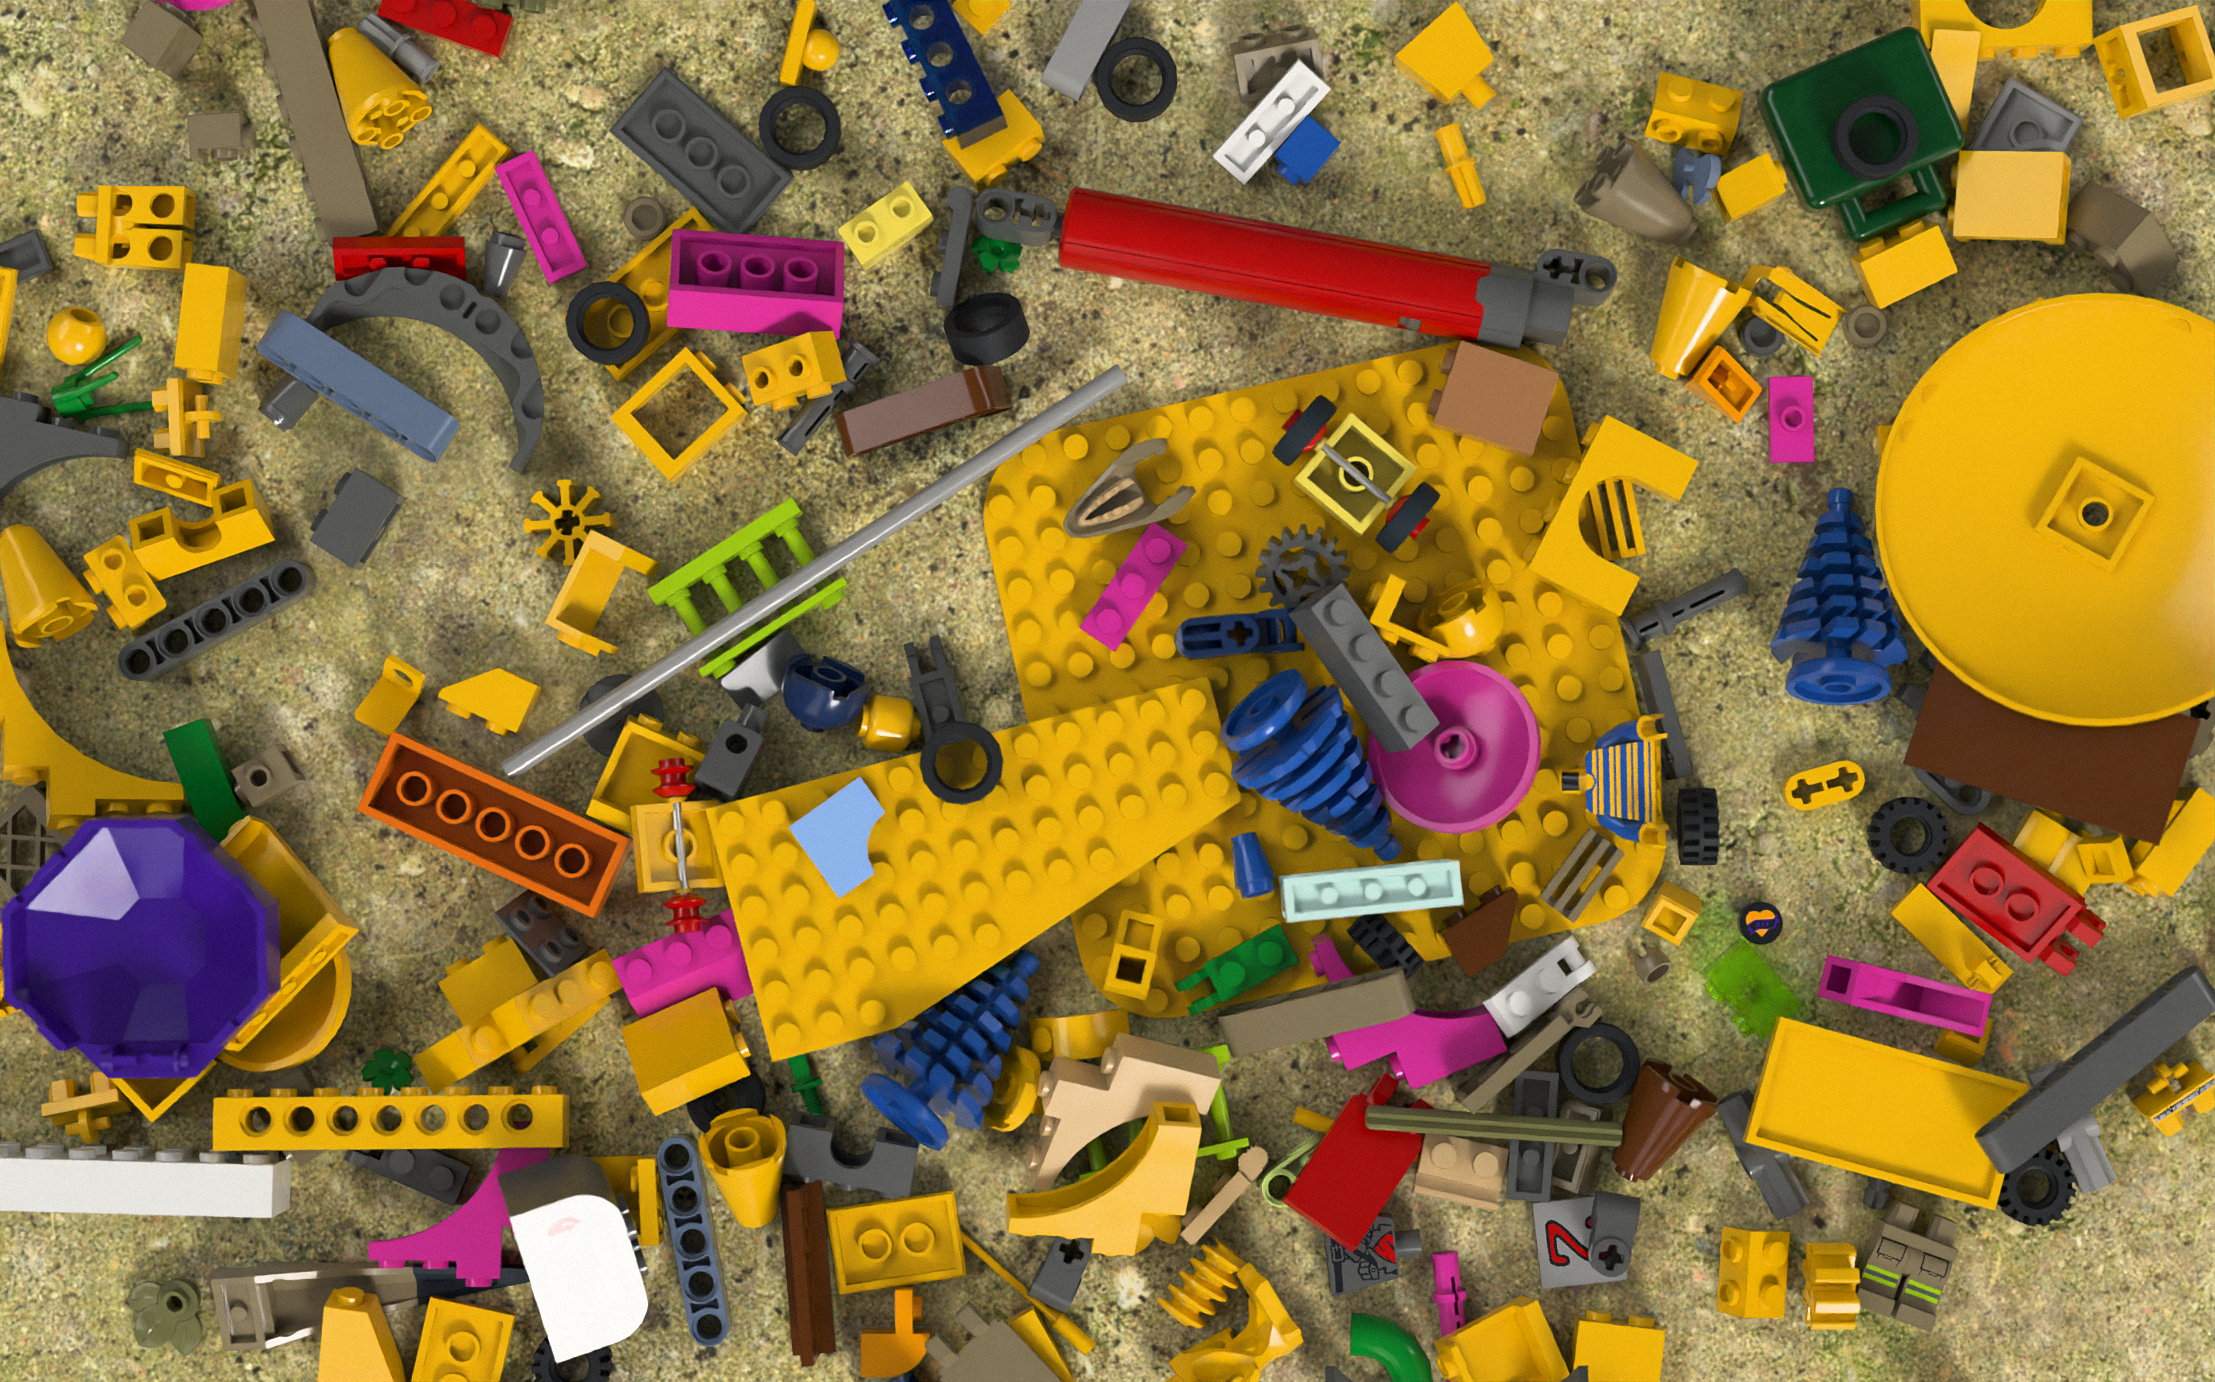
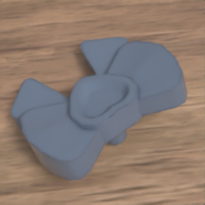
M1680 148L1678 150L1673 168L1675 182L1672 185L1685 201L1690 182H1694L1693 203L1695 205H1703L1711 197L1709 188L1715 187L1721 175V162L1718 155L1706 154L1703 157H1696L1689 148Z

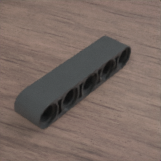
M284 560L276 563L127 644L118 655L117 665L119 671L124 677L135 681L150 682L164 676L306 599L313 593L316 587L314 571L310 566L294 560ZM296 568L302 575V583L296 591L290 592L284 585V577L289 570ZM259 589L263 593L264 604L260 610L251 612L246 604L247 596L252 590ZM220 609L226 616V625L220 632L215 633L210 629L209 617L215 610ZM183 630L187 634L188 645L183 652L176 653L172 649L171 638L174 633ZM144 650L150 657V666L147 671L140 674L135 670L133 660L138 652Z

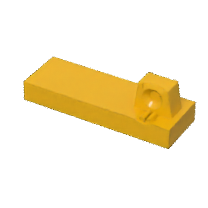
M1916 882L1888 912L1896 922L1967 989L1992 995L2013 973L1992 950L1921 882Z

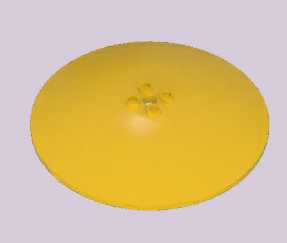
M2114 293L2065 295L2040 300L2013 309L1984 323L1961 338L1941 355L1920 378L1897 415L1882 453L1876 485V537L1882 567L1890 590L1904 618L1933 656L1962 682L1985 697L2012 710L2043 720L2068 725L2096 727L2131 725L2157 720L2190 709L2215 696L2214 322L2185 308L2146 297ZM2089 504H2099L2107 511V521L2100 526H2091L2083 519V509Z

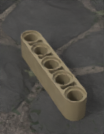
M1396 966L1241 1003L1217 1014V1019L1231 1056L1239 1057L1394 1021L1411 1014L1417 1007L1402 967Z

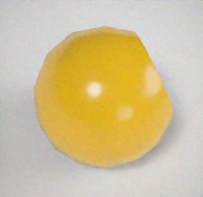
M69 306L54 314L46 328L47 345L58 360L69 365L80 366L89 364L100 357L107 344L106 327L101 317L84 307Z

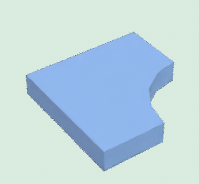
M858 777L788 827L839 899L875 873L868 859V838L874 823L885 811L861 777Z

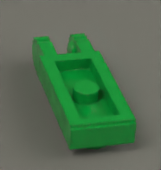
M1276 924L1203 963V968L1180 979L1174 985L1178 992L1187 991L1196 986L1198 982L1208 976L1210 977L1217 991L1191 1002L1187 1009L1190 1015L1193 1016L1221 1000L1223 1003L1297 964L1299 961L1280 925Z

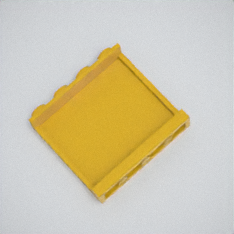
M250 815L234 823L228 831V836L220 845L279 901L281 989L224 1048L240 1052L359 931L273 826L267 821Z

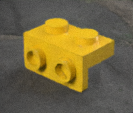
M1660 71L1656 82L1651 114L1645 127L1644 135L1665 143L1726 156L1737 132L1743 91Z
M117 535L83 556L88 570L84 571L82 575L95 595L103 592L110 602L111 606L105 610L119 631L126 627L133 637L147 628V619L166 608V601L123 536Z
M1733 1226L1723 1227L1717 1287L1718 1312L1742 1318H1784L1790 1244L1789 1231L1779 1229H1743Z

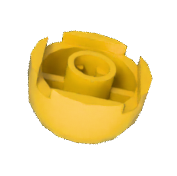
M1471 577L1454 584L1437 595L1434 599L1438 606L1430 614L1424 608L1417 618V627L1422 635L1450 648L1452 651L1449 657L1466 658L1473 656L1474 658H1479L1489 653L1495 647L1494 641L1500 635L1505 622V608L1496 588L1488 577H1484V583H1480L1477 577Z

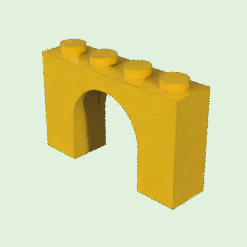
M1911 0L1912 27L1918 29L1922 34L1930 55L1934 29L1980 31L1981 38L1977 62L1995 59V54H2011L2012 60H2031L2037 58L2038 53L2054 52L2055 59H2071L2080 57V52L2094 44L2092 0H2038L2031 20L2027 24L2013 29L1994 28L1981 22L1969 10L1965 0Z
M1605 415L1600 419L1599 423L1592 420L1580 441L1586 448L1579 461L1572 458L1561 478V482L1567 485L1560 499L1552 497L1541 518V520L1547 522V525L1540 538L1535 535L1532 536L1522 558L1528 561L1523 570L1524 572L1616 618L1622 615L1640 577L1598 556L1587 546L1580 533L1578 514L1583 498L1595 484L1605 480L1619 479L1629 481L1671 503H1675L1681 499L1699 462L1619 420Z

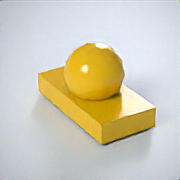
M798 0L779 75V81L783 88L800 86L804 66L814 71H824L831 68L840 56V44L834 34L825 29H814L819 10L816 1Z

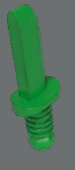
M805 1053L789 1057L788 1061L796 1084L790 1085L792 1093L801 1092L807 1112L817 1116H826L825 1111L822 1109L823 1105L820 1104L819 1093L815 1087L823 1084L821 1076L813 1078Z

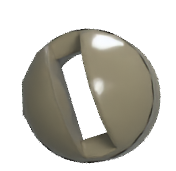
M1654 947L1644 948L1647 955L1641 957L1637 954L1634 960L1636 973L1645 985L1658 982L1672 968V963L1665 953Z

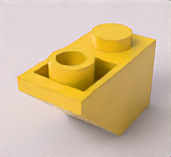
M1766 152L1721 176L1715 187L1709 188L1725 225L1775 202L1786 192L1784 184L1787 183V176L1781 163L1777 159L1772 161L1769 152Z
M497 668L442 688L438 697L448 701L446 710L466 719H469L471 714L474 713L487 719L485 728L508 737L510 731L523 733L544 687L511 671Z

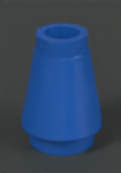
M1256 832L1245 833L1231 838L1235 889H1240L1242 899L1257 897L1274 891L1273 880L1277 879L1257 839Z

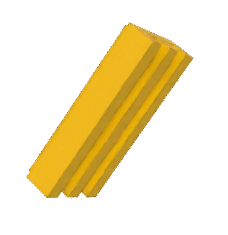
M1611 479L1595 484L1588 492L1602 558L1610 562L1646 554L1632 483L1625 480ZM1620 481L1634 548L1628 549L1614 486V482ZM1598 485H1605L1618 551L1615 552L1610 550L1597 488Z

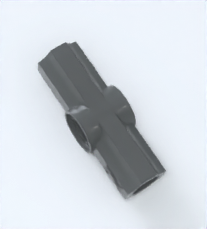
M1744 1088L1719 1101L1718 1104L1720 1105L1717 1111L1736 1144L1734 1151L1749 1178L1757 1183L1775 1219L1780 1220L1790 1217L1803 1210L1810 1202L1788 1163L1791 1161L1789 1154L1743 1141L1754 1100L1750 1090Z

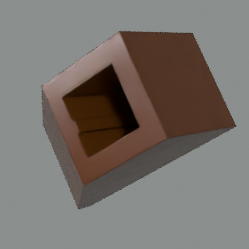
M1500 884L1478 897L1481 903L1478 907L1466 913L1464 908H1461L1441 921L1445 928L1437 933L1467 978L1472 977L1506 954L1518 893L1514 887L1509 886L1503 890Z

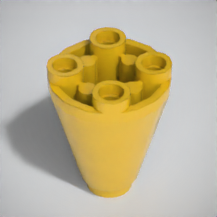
M346 27L330 36L326 44L329 49L328 58L350 137L360 145L379 144L382 149H390L397 146L404 138L403 133L431 114L432 107L427 100L425 92L368 37L359 33L356 28Z

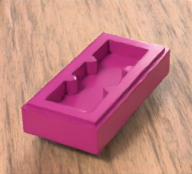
M1813 376L1767 378L1769 463H1813Z

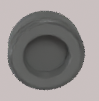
M1754 315L1742 325L1739 339L1742 348L1749 355L1764 358L1780 349L1784 341V334Z

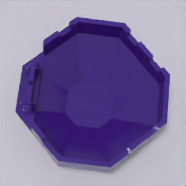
M102 815L88 819L74 832L76 835L60 851L55 852L32 877L33 880L19 895L14 896L1 909L4 999L14 1009H22L39 1026L36 1030L58 1051H67L76 1046L108 1078H195L281 989L279 901L190 815Z

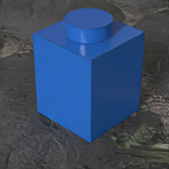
M1307 115L1275 153L1273 161L1278 165L1275 171L1290 185L1295 186L1299 182L1306 188L1337 152L1341 142Z

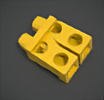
M99 185L98 191L78 193L76 209L78 216L81 218L97 219L96 234L77 233L75 237V255L95 261V263L106 268L159 270L185 274L186 263H193L194 236L183 230L194 231L196 192L185 186ZM148 227H151V228H174V229H176V230L147 229V228H148Z

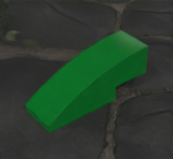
M201 718L162 732L199 824L220 844L228 836L231 826L237 821L244 819L248 812L245 804L240 800L232 786L236 779L231 772L232 767L229 759L224 758L211 718Z

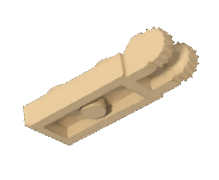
M1256 1145L1247 1149V1153L1244 1152L1238 1158L1239 1171L1234 1176L1226 1172L1210 1189L1215 1197L1209 1204L1203 1208L1197 1203L1180 1221L1186 1227L1180 1236L1190 1245H1195L1260 1175L1263 1167H1267L1270 1157L1266 1148L1264 1149L1262 1146Z

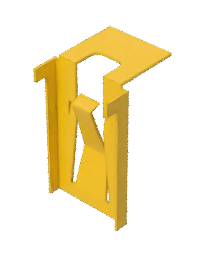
M1752 264L1740 284L1743 288L1753 291L1758 280L1766 278L1797 299L1830 315V318H1827L1795 301L1786 292L1779 290L1773 303L1782 307L1797 324L1817 338V341H1815L1790 318L1759 296L1751 294L1749 301L1745 305L1753 308L1751 311L1753 314L1815 356L1822 358L1820 353L1843 312L1847 313L1848 311L1791 273L1792 270L1786 266L1777 265L1775 269L1774 267Z

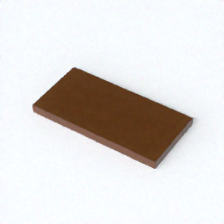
M1937 661L1903 764L2159 846L2201 720L2180 713L2131 725L2102 727L2068 725L2043 720L2012 710L1985 697L1962 682Z

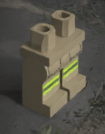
M1895 1199L1885 1219L1877 1217L1873 1228L1874 1231L1858 1265L1860 1283L1856 1284L1855 1291L1860 1300L1861 1307L1888 1317L1891 1315L1898 1321L1932 1333L1937 1318L1935 1312L1943 1288L1949 1278L1952 1263L1955 1262L1959 1251L1952 1246L1955 1240L1957 1223L1933 1213L1926 1233L1912 1230L1920 1209Z

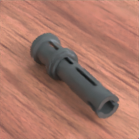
M850 338L848 341L850 346L841 356L847 380L832 385L833 393L808 399L786 428L775 438L780 445L794 456L799 454L806 442L820 428L839 402L847 394L851 396L852 393L855 394L858 391L857 384L873 365L878 366L881 363L878 357L855 338Z
M1733 568L1731 571L1667 602H1664L1662 599L1659 601L1656 599L1650 602L1649 608L1630 617L1620 616L1617 618L1626 643L1633 652L1641 649L1642 643L1661 634L1665 636L1673 634L1677 624L1704 611H1708L1742 593H1747V585L1740 571L1737 568Z

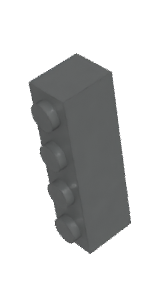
M1342 583L1318 589L1288 614L1386 753L1411 749L1440 724Z

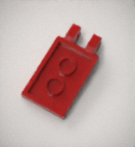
M1980 821L1931 875L1925 886L2029 964L2036 957L2038 959L2041 958L2044 963L2065 977L2076 966L2077 961L2075 959L2079 956L2080 952L2066 940L2059 937L2068 930L2072 935L2093 948L2103 937L2104 932L2102 930L2107 924L2090 909H2086L2088 905L2084 903L2085 898Z
M1384 1073L1381 1078L1378 1077L1366 1095L1360 1092L1358 1096L1352 1095L1349 1097L1281 1200L1350 1252L1356 1250L1423 1147V1144L1420 1143L1423 1137L1418 1133L1371 1130L1365 1126L1367 1106H1384L1399 1084L1397 1080L1387 1073ZM1421 1098L1409 1106V1108L1434 1109Z

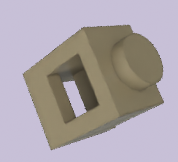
M240 112L188 115L190 158L198 164H208V155H212L213 161L238 160V154L250 153V149L256 148L254 124L249 123V119Z

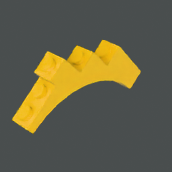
M0 620L1 781H12L13 784L19 786H31L39 781H46V830H57L58 833L63 835H76L74 832L86 820L95 818V814L179 815L184 801V788L181 783L152 781L115 771L85 756L51 729L34 710L16 679L7 653L4 621Z

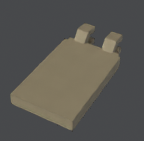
M1575 986L1555 1002L1552 1009L1544 1013L1506 1047V1052L1498 1054L1458 1089L1454 1095L1474 1115L1573 1026L1589 1028L1603 1011L1598 1005L1588 1002L1583 1011L1576 1014V1004L1585 1000L1589 995L1584 989Z
M967 1301L956 1312V1318L974 1335L962 1349L957 1351L938 1330L925 1342L924 1348L943 1366L938 1371L941 1375L939 1377L941 1382H1064L1003 1317L999 1320L994 1317L989 1322L970 1301Z

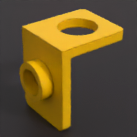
M389 654L385 659L381 678L356 709L354 718L384 737L389 738L392 731L398 728L421 697L426 676L393 654ZM395 669L405 673L412 680V682L406 681L405 679L400 677L395 671Z

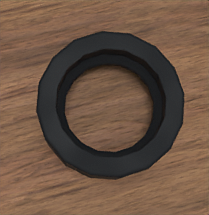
M1144 37L1126 38L1113 44L1102 56L1097 69V92L1104 107L1115 117L1128 122H1147L1160 116L1173 101L1177 89V67L1170 53L1158 42ZM1131 55H1142L1150 58L1158 65L1162 74V85L1159 93L1153 100L1145 104L1132 105L1124 102L1116 95L1112 87V74L1115 66L1122 59Z
M806 86L786 87L773 94L763 106L758 122L760 139L770 157L782 167L796 171L813 170L828 162L836 152L842 135L840 118L831 100L819 90ZM803 103L813 106L821 113L825 121L826 131L823 140L817 148L808 153L797 154L786 150L780 145L776 138L775 124L777 117L785 108L793 104Z
M1876 94L1863 96L1847 106L1834 122L1830 140L1833 156L1844 171L1854 178L1876 181L1887 179L1907 165L1916 152L1919 134L1917 121L1907 106L1896 98ZM1873 112L1884 114L1892 119L1899 129L1900 135L1898 150L1892 158L1875 164L1865 162L1857 157L1850 147L1849 141L1850 129L1856 119L1864 114Z
M611 281L592 283L580 290L569 304L565 319L567 334L575 349L592 362L607 366L623 364L637 356L647 343L651 328L649 312L641 298L625 285ZM606 298L620 300L631 311L634 323L632 333L627 341L616 348L610 349L597 347L591 343L585 335L583 328L585 312L591 304Z
M987 293L967 299L957 305L946 316L943 324L954 359L964 365L971 366L989 365L1007 359L1027 343L1030 335L1019 299L1008 293Z
M959 721L942 726L928 738L921 751L920 770L924 783L933 795L947 803L965 805L980 801L994 790L1002 776L1004 760L999 743L988 730L976 723ZM958 737L970 738L977 742L985 751L987 758V769L982 780L975 786L966 789L952 788L945 784L939 777L935 765L936 756L941 746L949 740Z
M1595 1021L1589 1028L1576 1026L1569 1030L1559 1043L1555 1057L1557 1073H1559V1078L1565 1089L1580 1100L1593 1104L1612 1103L1625 1096L1636 1083L1640 1069L1638 1049L1631 1037L1617 1026L1601 1021ZM1602 1037L1609 1039L1617 1045L1622 1053L1623 1066L1621 1074L1615 1082L1606 1087L1594 1088L1586 1086L1578 1080L1573 1071L1572 1059L1574 1052L1580 1043L1589 1038Z

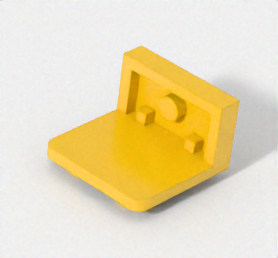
M1392 574L1384 577L1382 581H1373L1363 605L1369 607L1366 618L1384 644L1392 646L1393 644L1396 645L1397 641L1411 646L1408 654L1430 664L1432 662L1436 663L1437 658L1441 660L1449 658L1452 651L1450 648L1389 622L1406 581Z

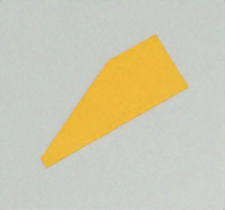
M1934 29L1931 57L1966 136L1981 32Z

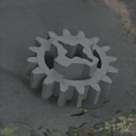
M1301 524L1297 534H1293L1287 526L1283 528L1281 533L1282 540L1273 535L1269 538L1267 545L1270 550H1261L1258 560L1264 564L1258 566L1255 573L1256 577L1266 578L1261 583L1259 591L1260 593L1271 591L1273 594L1269 602L1271 607L1279 602L1285 605L1284 608L1297 607L1309 597L1302 595L1313 591L1316 592L1320 588L1342 583L1347 590L1348 583L1342 579L1349 577L1351 567L1341 565L1346 560L1348 553L1346 550L1337 552L1334 550L1338 540L1336 536L1325 541L1322 539L1323 528L1318 527L1314 535L1308 534L1306 524ZM1293 547H1305L1295 552H1291L1288 550ZM1319 553L1325 557L1330 567L1323 564ZM1301 566L1309 569L1306 577L1298 575ZM1277 576L1283 579L1287 590L1280 584Z

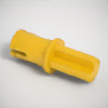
M1454 123L1436 130L1433 134L1437 139L1447 166L1444 169V173L1450 174L1462 208L1469 210L1481 206L1486 202V196L1474 167L1477 160L1474 157L1471 158L1460 130V124Z

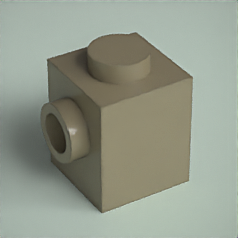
M274 744L231 770L236 779L232 783L236 794L245 805L251 803L253 808L264 807L306 781L284 744Z

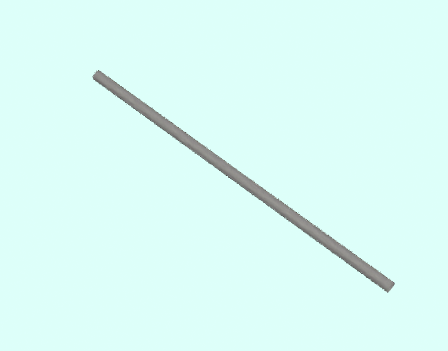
M1117 364L504 759L500 762L503 770L511 780L520 776L1128 383L1124 373Z

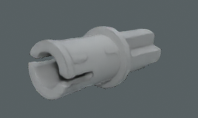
M370 13L360 24V33L368 37L393 62L399 63L422 83L428 82L436 73L440 62L411 41L412 36L410 34H401L375 13Z

